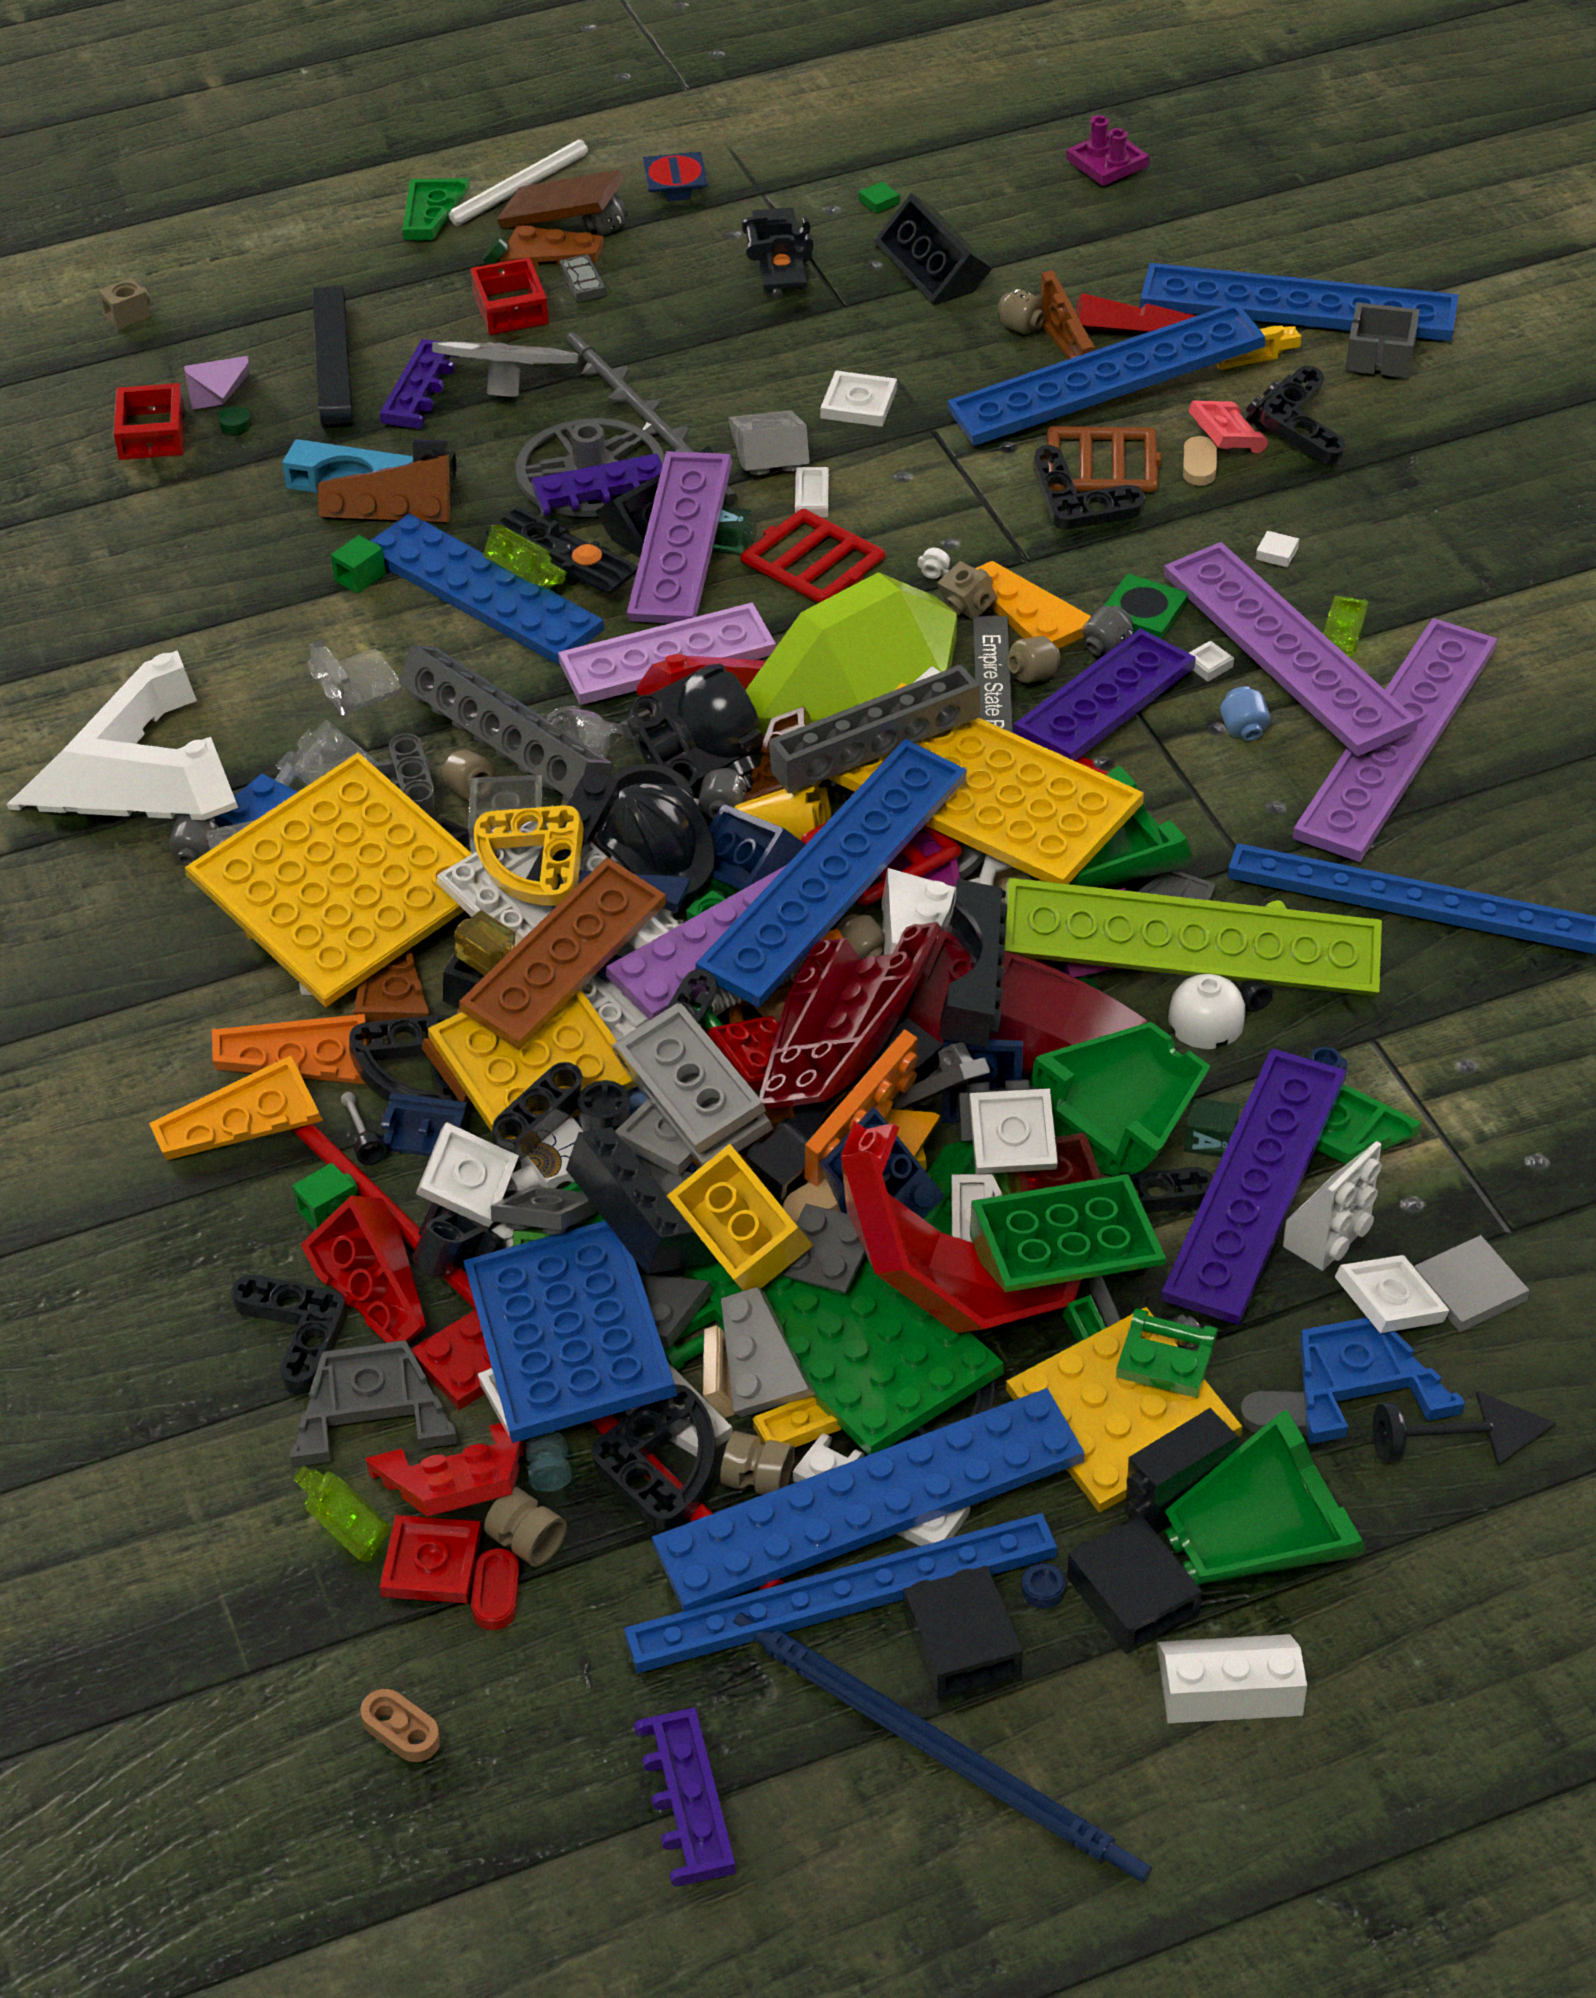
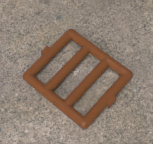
M1052 426L1047 430V445L1055 446L1060 449V439L1079 440V479H1072L1076 492H1088L1123 485L1137 486L1144 493H1154L1157 491L1158 468H1161V452H1157V432L1154 428ZM1092 440H1112V479H1092ZM1124 440H1144L1145 480L1125 479ZM1044 459L1048 462L1049 472H1051L1053 463H1050L1048 459ZM1051 483L1049 485V488L1056 492L1066 489L1061 483Z

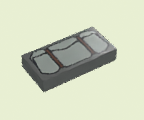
M589 254L559 260L560 270L576 302L579 303L606 296L605 285Z

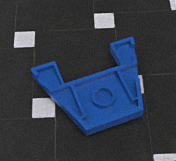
M1368 1318L1302 1330L1299 1341L1307 1435L1310 1444L1346 1437L1349 1426L1336 1401L1409 1387L1427 1421L1462 1414L1465 1406L1463 1398L1457 1392L1451 1394L1440 1383L1442 1378L1432 1368L1425 1369L1413 1357L1414 1350L1395 1331L1380 1333Z

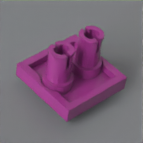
M1096 115L1090 119L1089 140L1066 149V160L1102 186L1149 166V155L1127 140L1128 133L1124 132L1123 129L1115 128L1108 131L1109 119H1106L1103 115Z

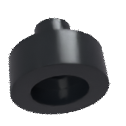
M753 755L743 757L726 767L740 774L747 783V790H751L753 781L750 778L754 768L759 767Z

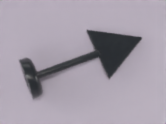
M1477 1391L1476 1397L1484 1422L1406 1426L1403 1414L1397 1405L1379 1403L1374 1411L1372 1429L1375 1450L1383 1463L1398 1462L1403 1457L1407 1437L1487 1432L1497 1466H1499L1554 1427L1556 1422Z

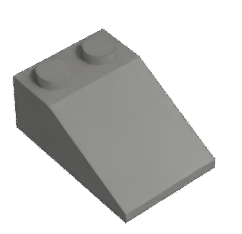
M792 410L729 417V425L740 464L745 471L750 470V474L769 473V468L782 467L783 471H795L802 464H810L807 425Z

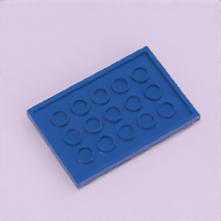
M606 1221L463 1260L512 1443L678 1396L635 1259Z

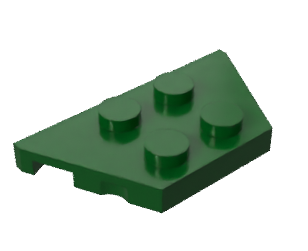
M1343 1084L1316 1150L1347 1164L1376 1141L1382 1144V1151L1417 1136L1420 1132L1421 1122Z

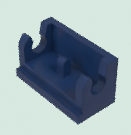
M391 1093L381 1126L382 1129H387L383 1139L387 1151L431 1157L441 1129L446 1122L464 1131H470L467 1102Z

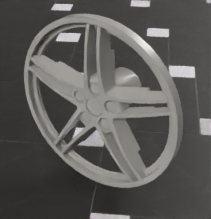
M452 341L432 343V352L475 358V360H489L487 394L497 396H519L521 363L578 362V353L548 347L517 346L505 343L494 344L493 342L472 343Z

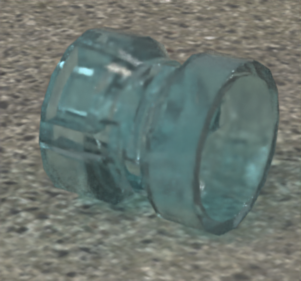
M550 1432L527 1440L525 1443V1454L528 1463H530L528 1477L531 1487L539 1491L548 1492L567 1486L571 1481L572 1475L570 1464L566 1460L568 1446L565 1437L560 1433Z

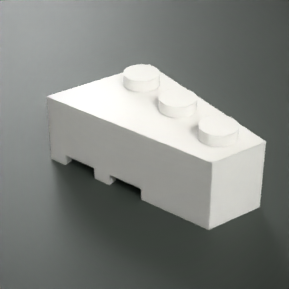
M887 868L881 902L884 916L883 932L885 933L884 955L894 952L906 927L938 922L941 926L940 930L948 927L949 909L955 887L940 881H932Z

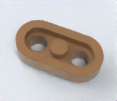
M380 1689L370 1693L363 1700L360 1712L364 1728L369 1734L400 1757L410 1762H421L429 1759L437 1752L440 1746L437 1723L432 1717L401 1694L391 1689ZM384 1715L392 1716L389 1720L386 1721L378 1720L380 1717ZM418 1739L424 1740V1742L420 1744H411L413 1741Z

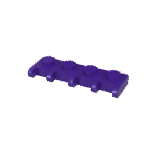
M421 339L380 411L381 423L398 427L421 428L425 420L419 415V412L431 411L434 402L431 398H428L431 392L439 393L443 390L444 382L438 378L441 373L451 374L455 365L449 359L450 357H459L432 352V343L441 341Z
M658 453L532 478V489L541 513L545 517L550 516V508L570 505L571 510L575 511L579 510L580 502L600 498L605 505L611 501L610 496L624 494L660 474L663 465Z
M696 1708L636 1721L634 1723L636 1735L644 1737L654 1734L658 1752L647 1754L642 1758L643 1767L646 1771L662 1769L667 1791L659 1792L652 1796L653 1808L655 1810L672 1808L677 1828L676 1831L667 1832L661 1836L662 1846L665 1850L682 1848L686 1867L677 1868L670 1872L671 1884L673 1886H683L736 1874L735 1862Z

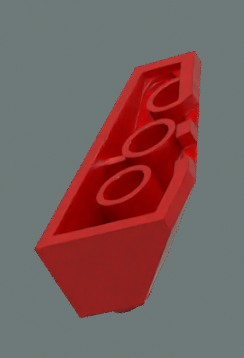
M672 654L667 656L664 661L651 665L636 687V691L640 696L649 695L712 664L724 665L726 672L733 673L746 690L766 661Z
M351 1195L300 1245L316 1276L325 1285H331L343 1296L347 1306L358 1310L365 1317V1323L386 1343L405 1340L408 1344L427 1326L401 1231L384 1199Z

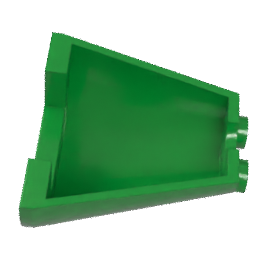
M1120 765L1106 775L1138 790L1136 782ZM1142 804L1069 884L1102 888L1181 870L1192 861L1188 840L1171 820L1159 825L1146 811L1144 804ZM1029 875L1031 880H1040L1034 876Z
M1147 1022L1039 1055L1034 1061L1032 1083L1033 1086H1037L1039 1089H1050L1055 1139L1071 1156L1087 1167L1090 1165L1091 1167V1155L1094 1166L1092 1164L1093 1170L1103 1174L1117 1176L1120 1173L1130 1172L1132 1175L1141 1171L1155 1160L1211 1066L1191 1051L1185 1054L1177 1052L1174 1049L1175 1045L1172 1037L1154 1023Z
M1288 1410L1282 1411L1165 1510L1172 1527L1165 1530V1533L1176 1554L1185 1551L1189 1560L1182 1563V1565L1197 1585L1355 1558L1366 1552L1362 1538L1343 1506L1339 1508L1314 1465L1306 1441Z

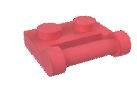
M1192 400L1188 412L1217 447L1222 449L1249 448L1253 453H1260L1267 447L1268 440L1261 432H1256L1241 415V409L1235 402Z

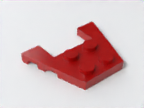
M502 1423L489 1426L494 1445L474 1444L466 1447L463 1453L448 1457L432 1455L424 1458L421 1464L413 1466L408 1465L403 1449L367 1457L365 1460L369 1476L373 1479L380 1476L383 1486L389 1490H400L403 1500L424 1515L431 1516L511 1495L520 1469L518 1460L520 1456L524 1455L526 1448L524 1440L512 1443Z

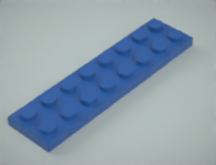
M410 513L370 540L383 548L385 568L558 665L560 664L558 652L584 646L604 631V620Z

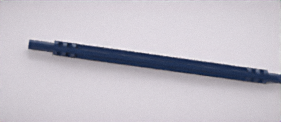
M740 1612L735 1617L733 1623L742 1627L756 1623V1621ZM766 1630L759 1632L753 1637L755 1642L765 1647V1653L1095 1860L1100 1863L1106 1860L1141 1883H1144L1150 1876L1152 1867L1116 1845L1114 1837L782 1631L777 1630L773 1632Z

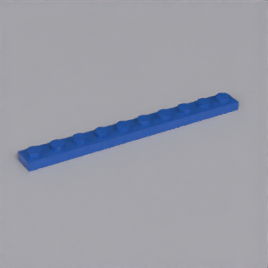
M1239 843L1236 845L1228 869L1229 879L1596 954V916Z
M1043 1513L628 1626L624 1628L625 1639L636 1673H641L753 1642V1637L762 1631L771 1630L775 1632L780 1630L785 1633L903 1600V1588L910 1587L922 1580L932 1581L954 1575L962 1569H975L986 1565L990 1574L994 1575L1057 1557V1545ZM743 1612L756 1621V1623L739 1627L733 1621L737 1614Z

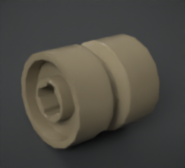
M739 1431L733 1432L723 1456L720 1474L721 1484L744 1491L750 1486H754L756 1493L760 1495L788 1486L794 1464V1446L771 1439L765 1444H761L758 1436Z
M514 1487L511 1495L499 1497L494 1502L487 1514L484 1530L487 1535L504 1547H511L513 1553L529 1565L538 1567L550 1560L559 1549L566 1535L567 1523L564 1518L548 1507H537L538 1500L522 1489Z

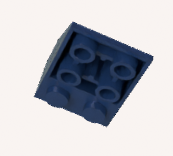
M872 1107L858 1122L865 1129L888 1124L875 1107ZM849 1133L820 1163L841 1212L845 1214L848 1213L841 1154ZM896 1136L882 1174L887 1192L923 1219L941 1201L944 1194L900 1138Z

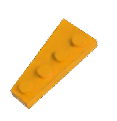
M994 561L975 568L977 570L983 569L993 580L992 587L997 599L989 607L999 616H1007L1008 624L1021 637L1045 636L1058 649L1084 638L1082 627L1091 617L1090 615Z
M290 1055L149 1123L165 1159L170 1160L321 1122L323 1119Z

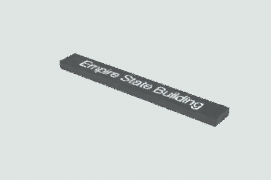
M973 616L975 680L979 684L980 692L979 718L1013 733L1010 670L1007 665L1009 655L1007 616Z

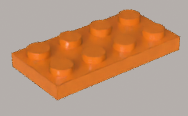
M906 1029L903 1030L805 1144V1179L814 1186L818 1187L826 1178L820 1163L849 1133L854 1120L858 1123L872 1107H875L882 1117L885 1118L893 1105V1098L899 1091L905 1093L914 1083L917 1077L915 1066L918 1060V1055H916L918 1038Z

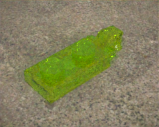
M502 525L491 526L483 557L528 582L543 586L544 583L549 586L555 584L562 585L566 576L565 570L550 563L552 557L549 556L550 552Z
M1335 595L1323 634L1347 656L1353 657L1364 625L1369 601Z
M302 1466L293 1480L309 1494L305 1501L307 1504L305 1509L358 1560L368 1562L393 1527L339 1476H335L329 1471L323 1476L316 1469L310 1470L306 1466Z

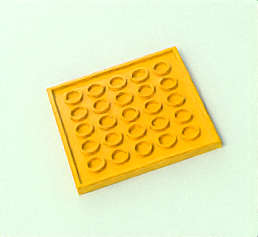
M358 752L187 865L185 872L188 878L320 1003L327 1007L465 911L437 884V875L472 853Z

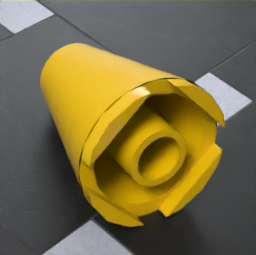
M822 780L789 794L785 789H781L735 806V809L786 829L799 840H801L804 833L829 821L832 817L826 787H818Z

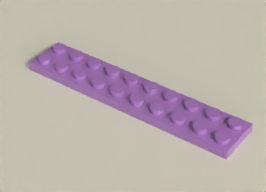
M1222 542L1164 565V576L1177 589L1185 591L1192 603L1357 757L1417 730V719Z
M1432 618L1385 689L1417 719V730L1358 757L1347 747L1295 825L1293 839L1361 862L1496 650L1497 638Z

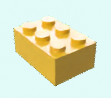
M731 1144L727 1145L667 1195L743 1291L755 1287L761 1289L813 1246Z

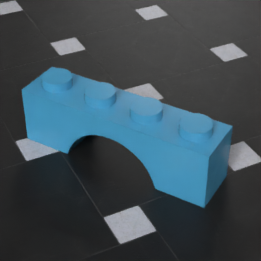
M296 439L284 458L282 465L286 488L317 493L318 484L321 481L359 473H370L388 467L393 468L407 465L413 462V456Z

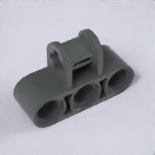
M399 734L389 742L391 760L372 765L430 817L436 820L438 813L434 786L421 741L414 734Z

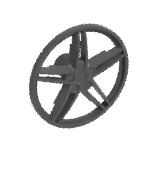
M605 418L577 419L549 427L531 438L521 449L517 457L516 478L523 494L530 501L538 505L532 489V478L620 461L643 443L647 444L653 454L658 453L662 465L664 454L655 438L635 425ZM603 428L627 432L622 436L615 435L604 442ZM563 432H565V434L568 436V438L572 442V445L570 444L566 436H563ZM554 435L557 436L568 456L540 460L539 464L526 466L532 451L540 443ZM585 501L579 504V510L572 511L570 505L550 508V511L567 516L595 517L598 516L595 510L604 506V504H588L589 501Z

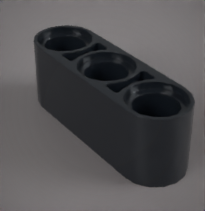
M569 1062L557 1063L549 1068L495 1118L492 1125L493 1144L518 1155L517 1162L526 1157L579 1107L578 1097L582 1091L583 1080L581 1070ZM561 1086H569V1087H571V1088L561 1089V1088H559V1087H561ZM533 1111H543L544 1113L534 1114V1113H531V1112H533ZM516 1136L514 1139H505L504 1137Z

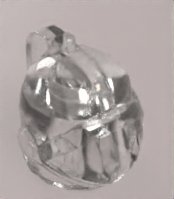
M577 706L556 708L546 717L548 721L604 758L610 749V745L615 744L624 737L621 724L607 722L598 714L589 710H581Z

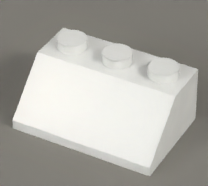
M1290 1634L1157 1642L1168 1723L1303 1716L1307 1682L1301 1648Z

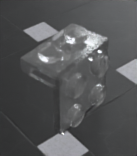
M322 640L309 644L311 659L307 663L310 673L315 680L317 679L327 698L332 700L342 715L403 692V686L398 684L399 678L378 650L371 649L337 662Z
M326 719L315 732L310 729L305 732L296 744L299 749L295 754L290 750L285 754L276 766L281 771L275 780L289 786L298 776L309 785L358 752L371 764H375L377 761Z

